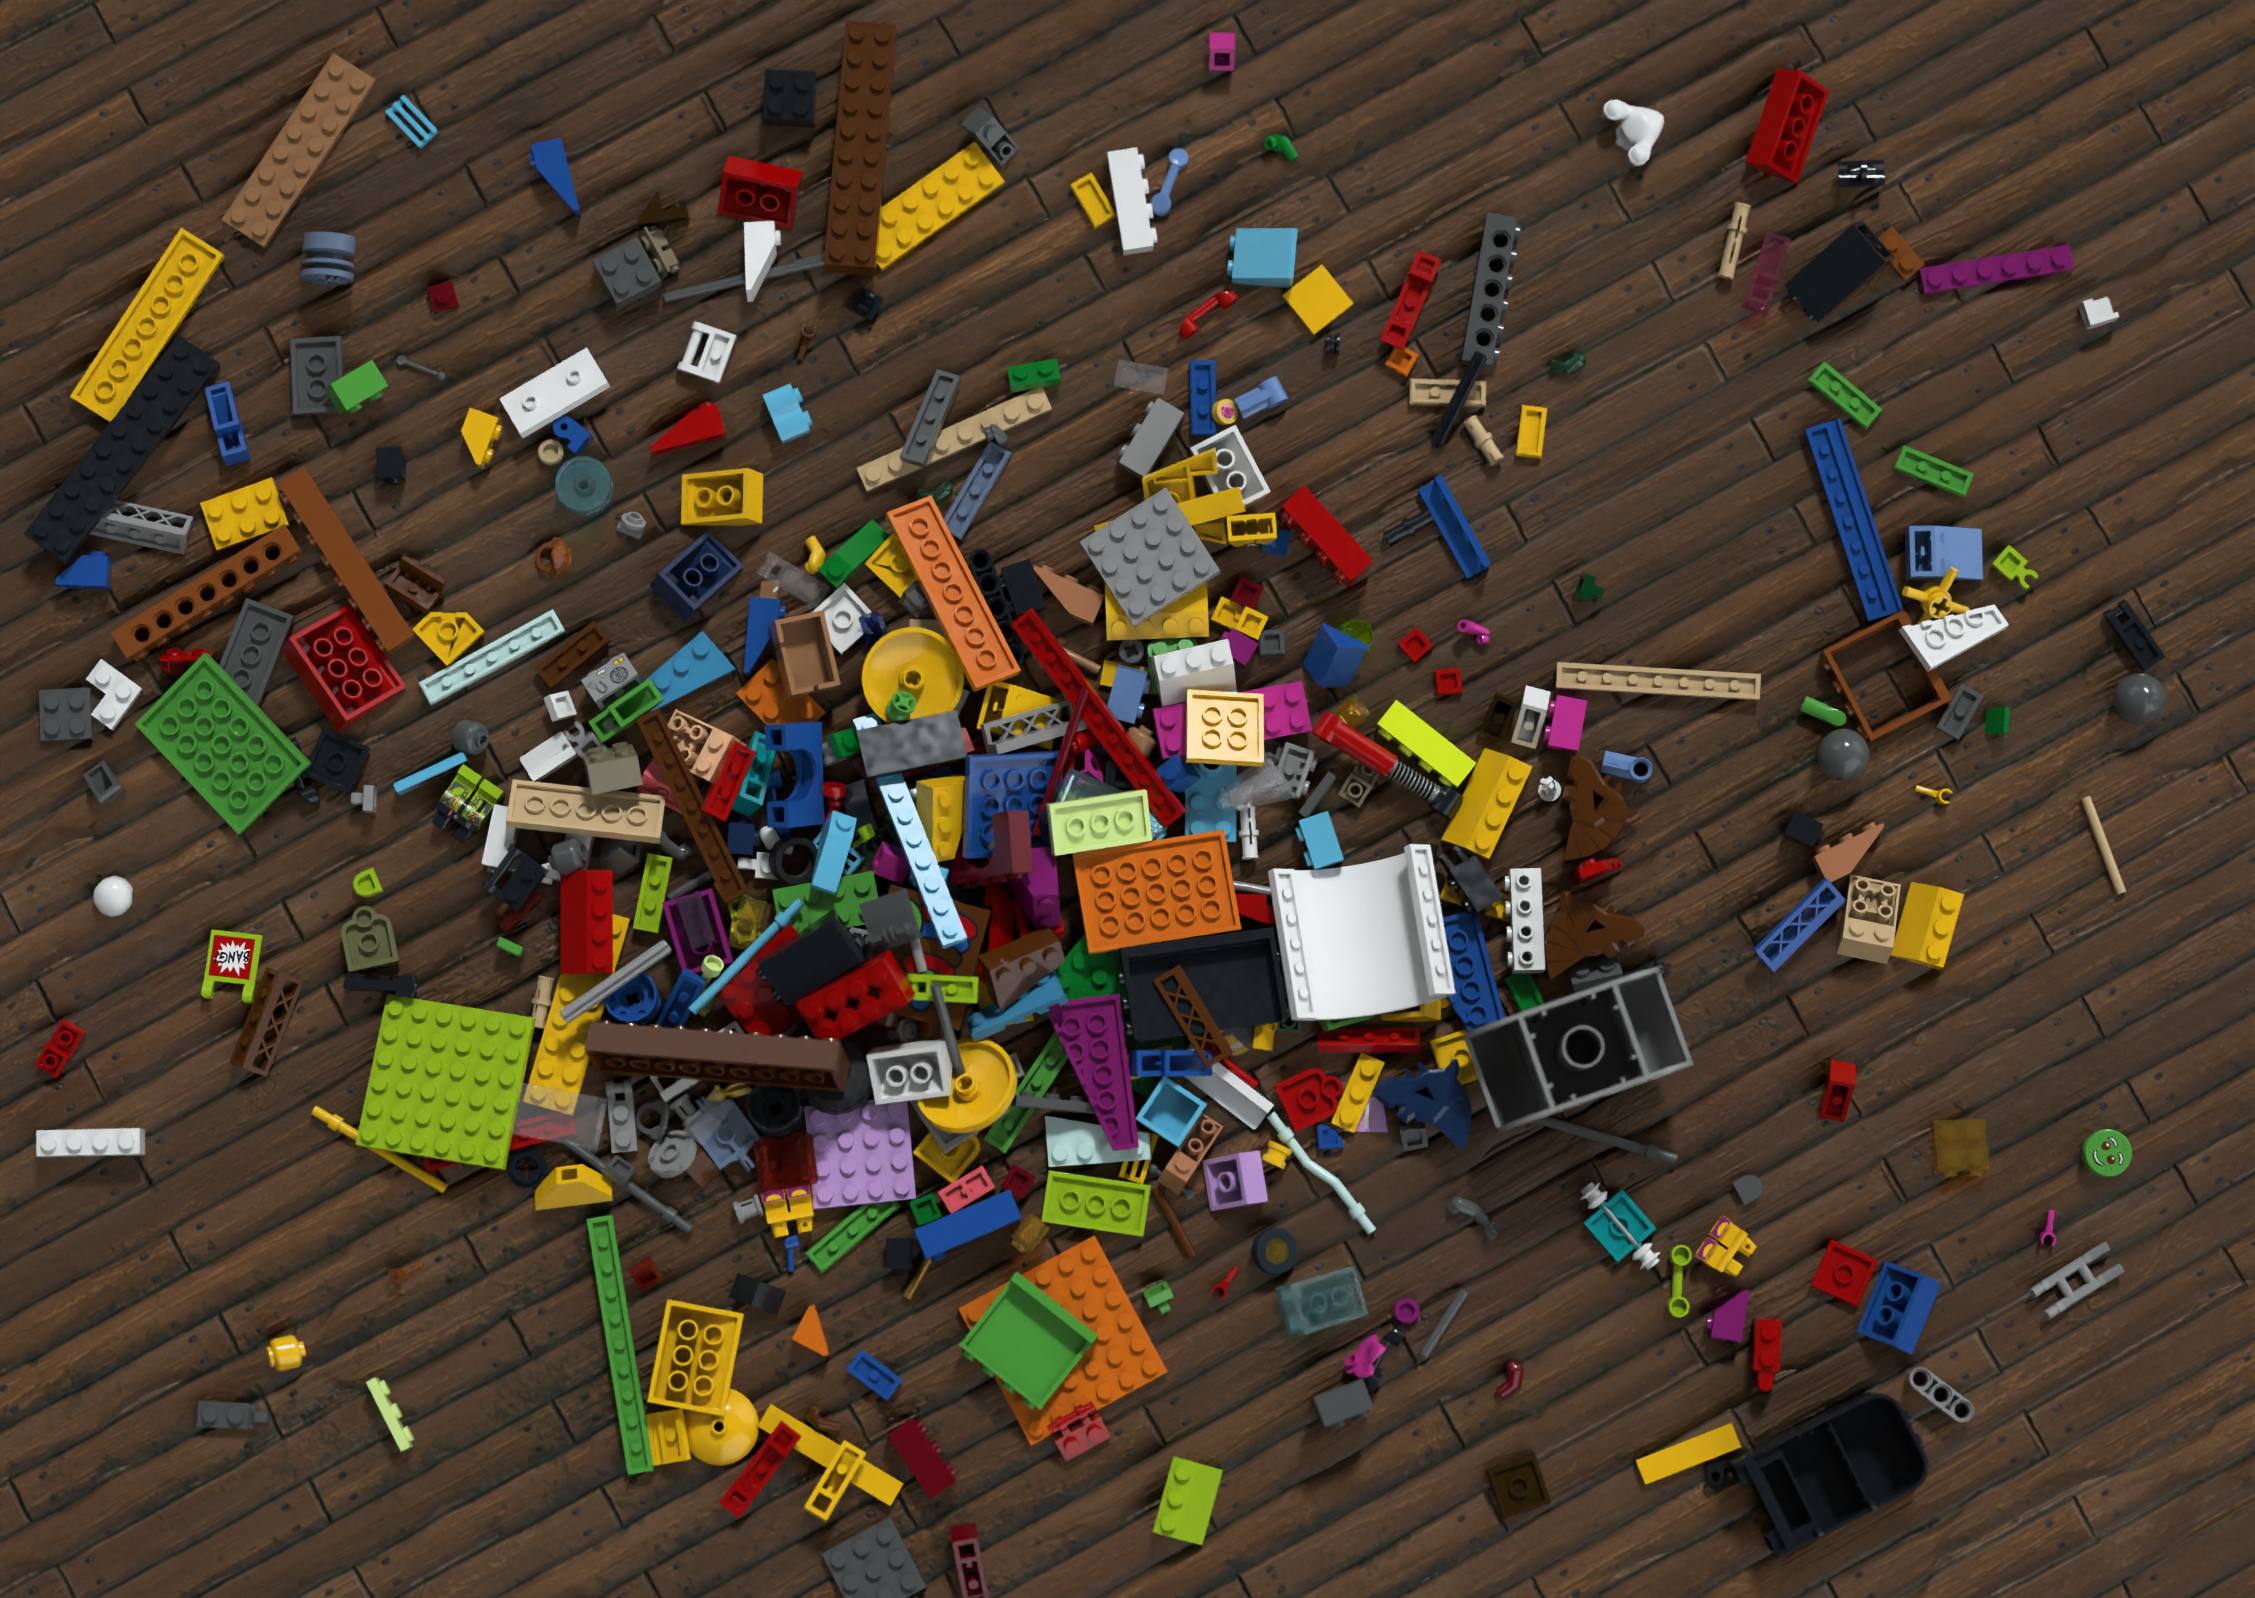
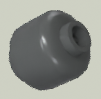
M461 720L452 729V744L457 751L471 755L480 754L485 750L489 742L488 729L480 722Z
M569 839L555 844L551 849V855L548 857V860L553 870H557L559 874L565 876L573 871L584 869L586 862L589 860V855L582 842L579 843L575 839Z

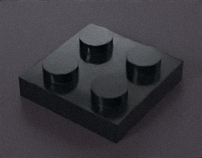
M322 728L309 758L311 764L302 775L351 795L371 748Z

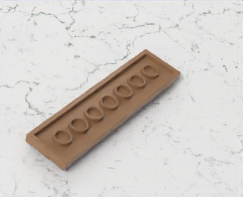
M333 53L222 218V221L266 248L377 81Z

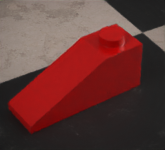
M712 402L699 404L697 406L698 409L692 410L650 446L652 455L656 456L727 437L718 404L713 405Z

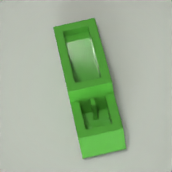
M649 678L609 705L608 709L588 721L600 741L606 744L635 724L637 718L653 710L664 701V698Z

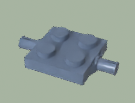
M705 1096L700 1099L706 1107L698 1099L696 1103L704 1115L698 1123L690 1128L692 1133L720 1170L731 1162L739 1160L746 1171L749 1172L751 1169L746 1161L752 1169L756 1165L747 1153L751 1147L762 1140L732 1098L714 1108Z

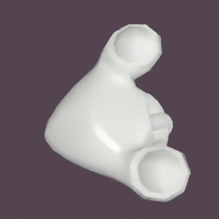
M1609 100L1603 106L1604 116L1613 121H1621L1620 126L1616 129V144L1625 150H1629L1627 157L1632 165H1644L1649 160L1652 146L1663 128L1664 116L1653 109L1630 106L1619 100Z

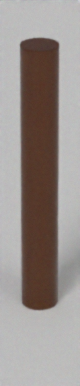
M1160 1186L1153 1189L1151 1192L1188 1259L1197 1253Z

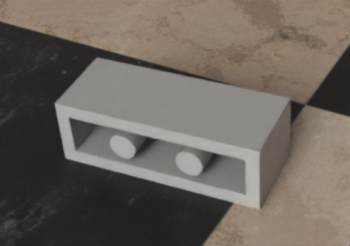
M1157 398L1155 403L1150 402L1143 413L1147 417L1142 425L1136 424L1130 435L1133 437V440L1129 446L1124 445L1117 458L1121 459L1119 467L1141 480L1143 476L1151 473L1184 418V412L1160 398Z

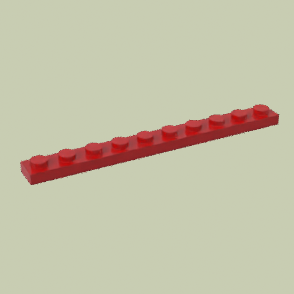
M1033 608L1029 609L1014 621L1011 626L1073 707L1080 688L1090 691L1081 718L1135 789L1147 790L1148 806L1165 828L1186 813L1187 810L1174 793L1168 790L1158 772Z

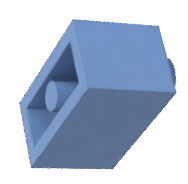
M1118 665L1107 705L1117 720L1135 724L1136 718H1142L1145 704L1141 703L1143 693L1148 694L1151 679L1147 678V671Z

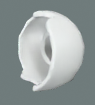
M118 876L106 877L94 890V905L104 915L110 917L122 915L132 904L133 888L125 878Z

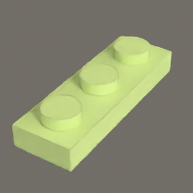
M379 1377L367 1381L366 1384L400 1451L403 1452L412 1448L413 1434L408 1426L403 1427L399 1419L403 1417L396 1403H391L388 1397L391 1392L385 1380L380 1381Z

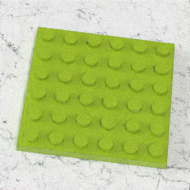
M387 994L355 1145L505 1170L536 1019Z

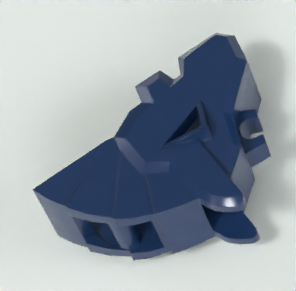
M1453 1059L1446 1068H1426L1419 1062L1417 1066L1420 1072L1417 1075L1411 1074L1410 1070L1407 1069L1405 1070L1406 1076L1386 1077L1375 1085L1374 1097L1388 1109L1398 1105L1400 1108L1397 1116L1405 1123L1415 1118L1419 1122L1434 1124L1438 1130L1463 1150L1465 1149L1471 1129L1472 1107L1467 1092L1457 1079L1459 1075V1062L1457 1059ZM1426 1089L1430 1096L1422 1094L1418 1091Z

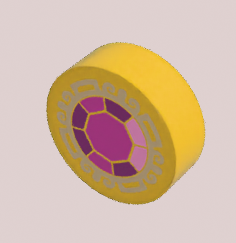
M1223 399L1213 405L1212 415L1218 424L1228 425L1237 419L1238 409L1232 400Z

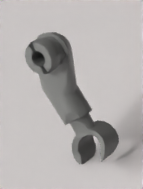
M661 831L660 844L658 845L664 852L680 861L685 860L686 857L692 854V850L687 843L678 846L668 838L664 831Z
M1458 1196L1448 1203L1447 1208L1451 1214L1456 1215L1462 1212L1472 1216L1479 1225L1481 1224L1489 1240L1492 1241L1500 1232L1499 1224L1494 1221L1490 1223L1489 1217L1479 1204Z

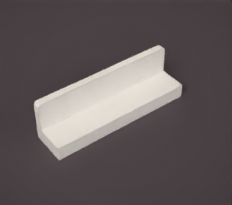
M1190 1045L1187 1050H1194V1048ZM1218 1062L1212 1065V1076H1184L1253 1130L1259 1126L1274 1106Z

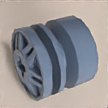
M308 232L303 234L302 252L313 256V258L301 261V266L307 268L300 271V278L302 280L325 286L345 285L354 282V275L349 271H353L355 265L344 259L355 256V237L335 232Z

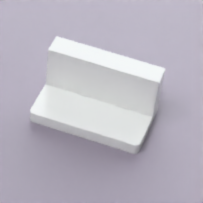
M559 732L520 757V761L532 781L540 782L579 756L564 733Z

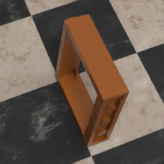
M1905 609L1820 653L1822 658L1819 661L1825 672H1830L1833 678L1831 684L1837 695H1842L1846 702L1843 704L1847 715L1849 717L1853 716L1857 723L1855 730L1866 740L1867 744L1952 700L1936 668L1927 672L1904 639L1935 700L1872 732L1833 659V655L1896 624L1898 630L1902 626H1913Z

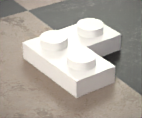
M100 659L86 678V680L106 694L91 715L111 730H114L143 689L102 659Z

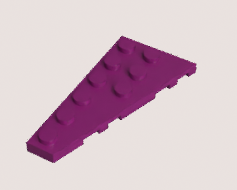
M1120 994L1068 1000V1003L1061 1006L1059 1003L1049 1006L1047 1014L1112 1150L1139 1148Z

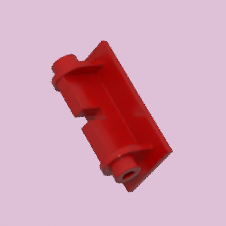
M178 648L168 649L162 653L159 661H165V663L161 664V671L167 675H183L186 672L185 666L191 667L204 653H208L213 658L214 652H207V649L204 648L193 649L192 652H182Z

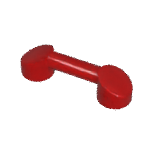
M1234 291L1214 294L1186 316L1180 327L1179 336L1183 341L1188 339L1199 330L1195 323L1198 319L1218 304L1223 310H1226L1239 299V296Z

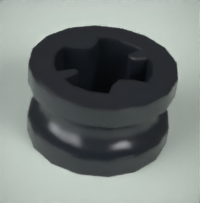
M1327 332L1326 355L1335 353L1336 356H1339L1340 333L1331 335L1330 332Z

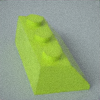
M1173 1456L1152 1532L1202 1545L1223 1470Z

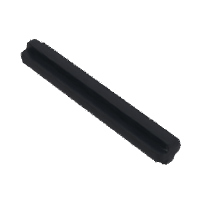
M1478 351L1474 352L1432 436V440L1440 445L1445 443L1487 360L1485 354Z

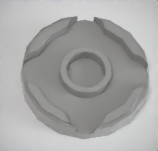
M682 1130L666 1133L668 1136L657 1140L650 1149L648 1163L657 1176L662 1178L675 1177L683 1173L695 1159L697 1152L696 1142L687 1132Z

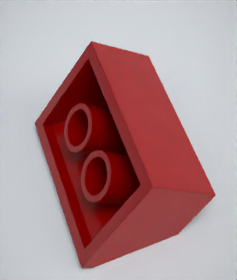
M729 156L722 174L718 214L755 222L774 221L775 226L792 229L801 190L803 171Z

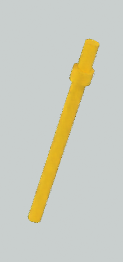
M317 1105L314 1107L311 1115L328 1124L327 1127L335 1132L340 1131L351 1139L357 1140L358 1130L343 1122L344 1119L337 1114L332 1115ZM368 1148L439 1192L444 1193L448 1184L395 1152Z

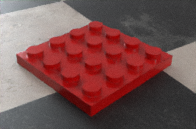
M791 923L782 928L716 994L749 1033L757 1032L764 1036L782 1034L802 1017L801 1012L796 1006L798 1001L788 1007L783 1001L779 1003L771 992L774 988L769 980L764 982L757 972L759 968L757 960L799 933Z

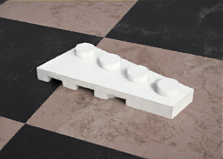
M1994 604L1969 610L1964 614L1944 616L1943 619L1923 621L1914 626H1902L1899 632L1927 672L2005 630L2009 624Z

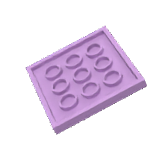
M866 1100L861 1107L856 1108L852 1112L839 1115L823 1113L814 1106H804L813 1209L916 1200L907 1101L876 1105L875 1100Z

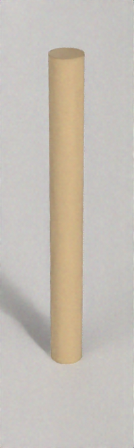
M2091 796L2082 798L2081 802L2117 895L2126 892L2125 886Z

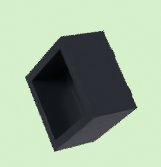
M765 69L764 125L815 128L816 71Z

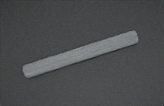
M665 940L660 941L560 1010V1015L566 1023H570L670 954L671 948Z

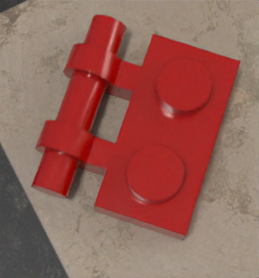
M1092 1401L1085 1405L1080 1404L1076 1406V1410L1063 1417L1060 1415L1054 1418V1422L1047 1425L1051 1435L1061 1430L1062 1433L1054 1436L1053 1439L1066 1462L1111 1437L1099 1413L1091 1417L1088 1416L1096 1411ZM1079 1419L1082 1420V1422H1080V1423L1074 1425V1426L1071 1427V1428H1068V1427H1067V1426H1069L1070 1424H1072V1423L1078 1421Z

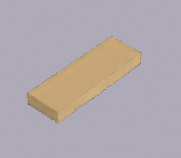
M1410 379L1409 405L1448 406L1460 380ZM1476 380L1463 407L1486 406V381Z

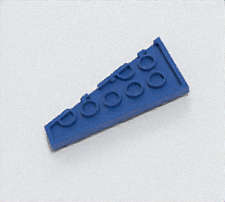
M1466 912L1443 917L1456 993L1446 997L1467 1032L1504 1019L1505 1016L1479 917L1474 920L1472 915H1468Z

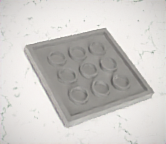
M1166 487L1080 541L1085 552L1134 627L1221 573Z

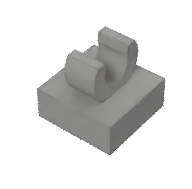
M364 785L363 793H351V803L353 805H363L365 813H376L377 787L374 785Z

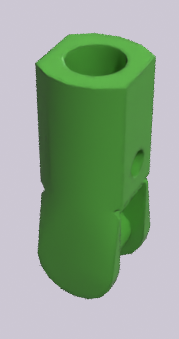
M1808 696L1805 697L1799 710L1836 727L1842 726L1846 722L1845 713L1828 707V705Z

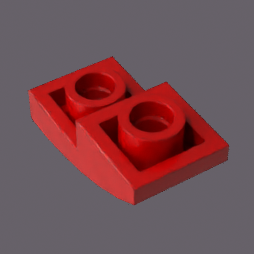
M66 1019L61 1020L50 1042L46 1043L35 1066L58 1078L79 1046L86 1031Z

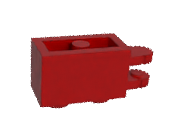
M1754 1318L1752 1319L1750 1370L1756 1371V1387L1760 1391L1766 1392L1773 1388L1774 1372H1780L1782 1320Z

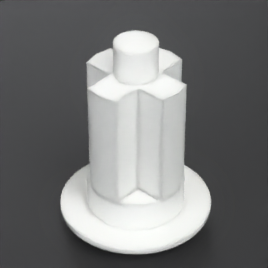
M1550 776L1548 779L1542 778L1540 780L1539 796L1545 801L1556 800L1561 794L1560 784Z

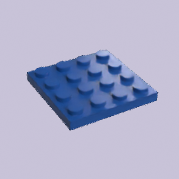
M1059 751L966 755L963 825L964 858L992 857L994 851L992 814L1005 811H1028L1031 848L1045 847L1042 837L1031 833L1038 815L1036 814L1038 804L1042 803ZM1063 773L1053 803L1062 800Z

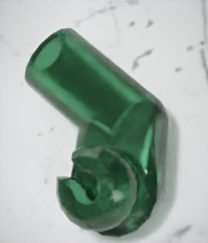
M1575 352L1573 357L1566 362L1552 359L1549 371L1572 376L1584 368L1586 356L1582 352Z
M943 481L933 491L919 488L916 500L932 495L936 505H941L951 498L953 485L948 481Z

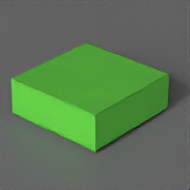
M502 937L499 938L496 944L498 948L519 958L523 956L526 950Z

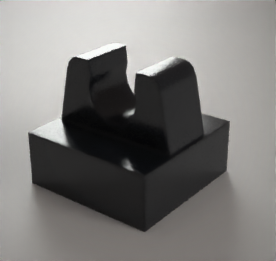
M861 287L850 307V311L873 322L884 298Z

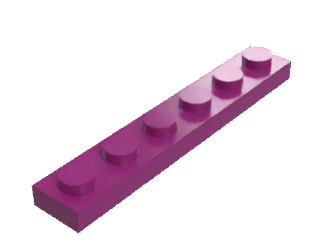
M2063 245L1920 268L1919 276L1922 292L1925 295L2070 272L2074 268L2070 246Z

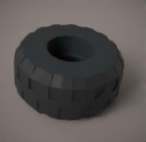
M849 1037L837 1040L840 1041L850 1062L849 1068L851 1070L847 1078L845 1092L800 1088L809 1104L823 1113L839 1115L852 1112L856 1108L861 1107L873 1091L866 1057L868 1052L860 1043Z

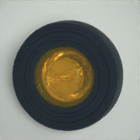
M1268 1228L1261 1231L1252 1243L1251 1255L1253 1262L1261 1271L1268 1274L1286 1272L1293 1266L1297 1257L1295 1239L1289 1232L1281 1228Z

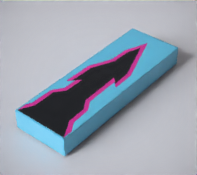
M460 752L395 782L394 788L399 795H402L459 769L462 764L467 765L470 762L467 756Z

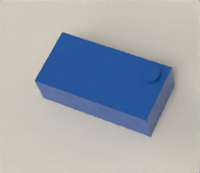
M1008 1190L919 1227L913 1233L925 1261L931 1259L932 1263L945 1258V1252L1020 1221L1022 1217L1011 1191Z

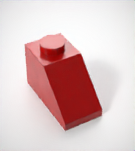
M1836 1060L1830 1061L1821 1100L1820 1118L1845 1121L1855 1087L1856 1064Z

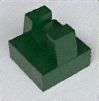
M1590 574L1580 575L1572 599L1581 603L1588 601L1589 598L1601 599L1605 589L1594 584L1595 576Z

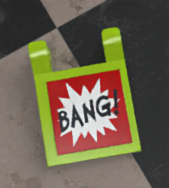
M211 929L205 976L201 989V996L204 999H213L215 982L244 985L242 1001L246 1004L253 1003L263 936Z

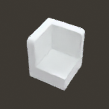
M2108 297L2095 301L2092 298L2083 301L2079 305L2086 330L2114 322L2119 318L2118 312L2113 313Z

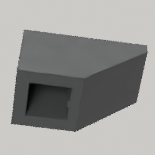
M977 107L961 123L972 139L1001 166L1019 150V147L997 120L980 107Z

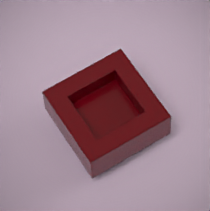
M452 281L427 288L435 313L460 306Z
M1240 577L1230 600L1254 610L1264 587Z
M1013 1164L1001 1187L1010 1190L1011 1193L1023 1199L1035 1176Z
M650 1256L628 1269L630 1276L641 1291L646 1290L663 1279L661 1272Z

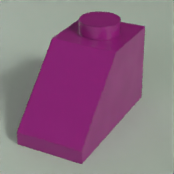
M1740 1291L1712 1311V1316H1707L1705 1331H1709L1708 1337L1742 1342L1750 1291Z

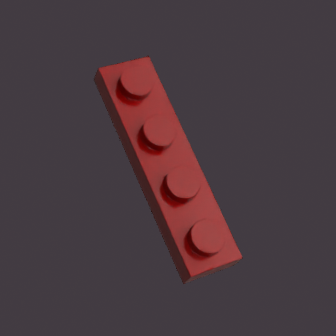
M1420 1027L1336 1028L1329 1031L1317 1028L1318 1052H1421Z

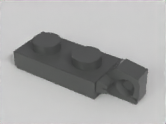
M198 1401L196 1427L255 1428L256 1422L268 1423L270 1421V1412L256 1411L257 1405H251V1403Z

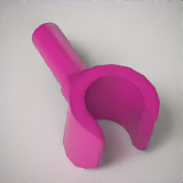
M2055 1210L2048 1211L2045 1231L2039 1235L2042 1245L2046 1235H2051L2052 1237L2051 1246H2054L2056 1243V1237L2052 1233Z

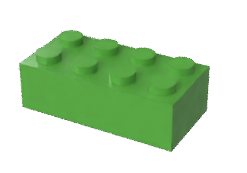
M874 871L841 877L835 895L811 888V883L772 890L776 914L780 911L784 912L797 898L805 905L791 919V924L798 932L833 909L836 910L849 930L851 927H866L859 904L879 898Z

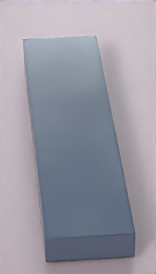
M989 441L944 517L951 535L960 541L1012 455L1011 452L992 441Z

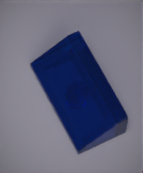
M873 611L859 617V623L870 650L888 632L883 618L878 612Z

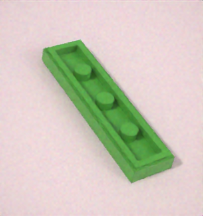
M897 1201L861 1205L805 1254L823 1273L897 1210L900 1205Z

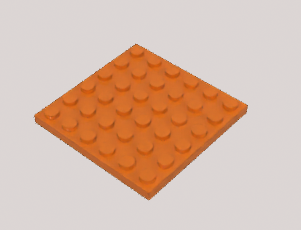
M1095 1235L1022 1274L1023 1277L1098 1335L1041 1409L1035 1407L1034 1410L1029 1408L1021 1401L1024 1396L1017 1391L1013 1394L1001 1385L1004 1380L995 1374L994 1377L1031 1446L1051 1435L1047 1425L1054 1422V1418L1060 1415L1063 1417L1076 1410V1406L1080 1404L1085 1405L1092 1401L1097 1411L1167 1373L1161 1358ZM1008 1282L958 1308L970 1331Z

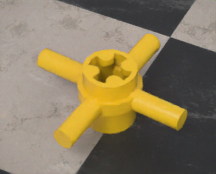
M1949 568L1940 585L1936 582H1928L1922 585L1919 590L1908 586L1903 588V596L1920 601L1921 607L1924 610L1917 625L1923 621L1931 620L1932 617L1940 619L1947 616L1950 612L1964 614L1970 610L1967 606L1952 602L1948 592L1959 573L1956 568Z

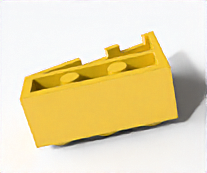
M961 774L917 781L916 811L937 862L955 858L964 825L965 776Z

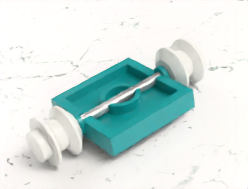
M1593 1182L1589 1183L1580 1191L1583 1194L1580 1200L1587 1199L1589 1201L1588 1209L1597 1207L1599 1210L1583 1224L1616 1262H1619L1633 1249L1635 1252L1632 1260L1639 1259L1641 1261L1640 1269L1646 1267L1649 1270L1659 1261L1657 1256L1660 1252L1653 1253L1651 1251L1652 1243L1642 1245L1641 1242L1656 1227L1623 1189L1606 1203L1604 1200L1608 1192L1599 1191L1600 1183L1596 1185Z

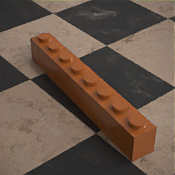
M302 467L278 483L282 489L278 492L286 505L292 504L295 509L292 513L295 520L300 526L305 524L309 530L305 535L313 547L318 544L323 553L319 556L327 568L332 566L337 573L333 577L341 589L343 587L347 588L350 593L347 597L348 601L355 610L360 608L364 614L360 619L368 631L373 629L378 637L374 640L381 651L387 650L392 655L417 639L308 471Z

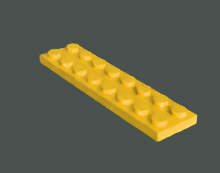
M180 228L70 397L108 422H111L145 379L225 255L183 228Z
M614 914L613 974L616 972L631 921L629 918ZM560 974L524 1096V1103L574 1116L590 1061L584 1050L590 1022L599 1023L602 1020L606 1006L603 999L570 1023L564 1021L560 1015V1010L612 974Z

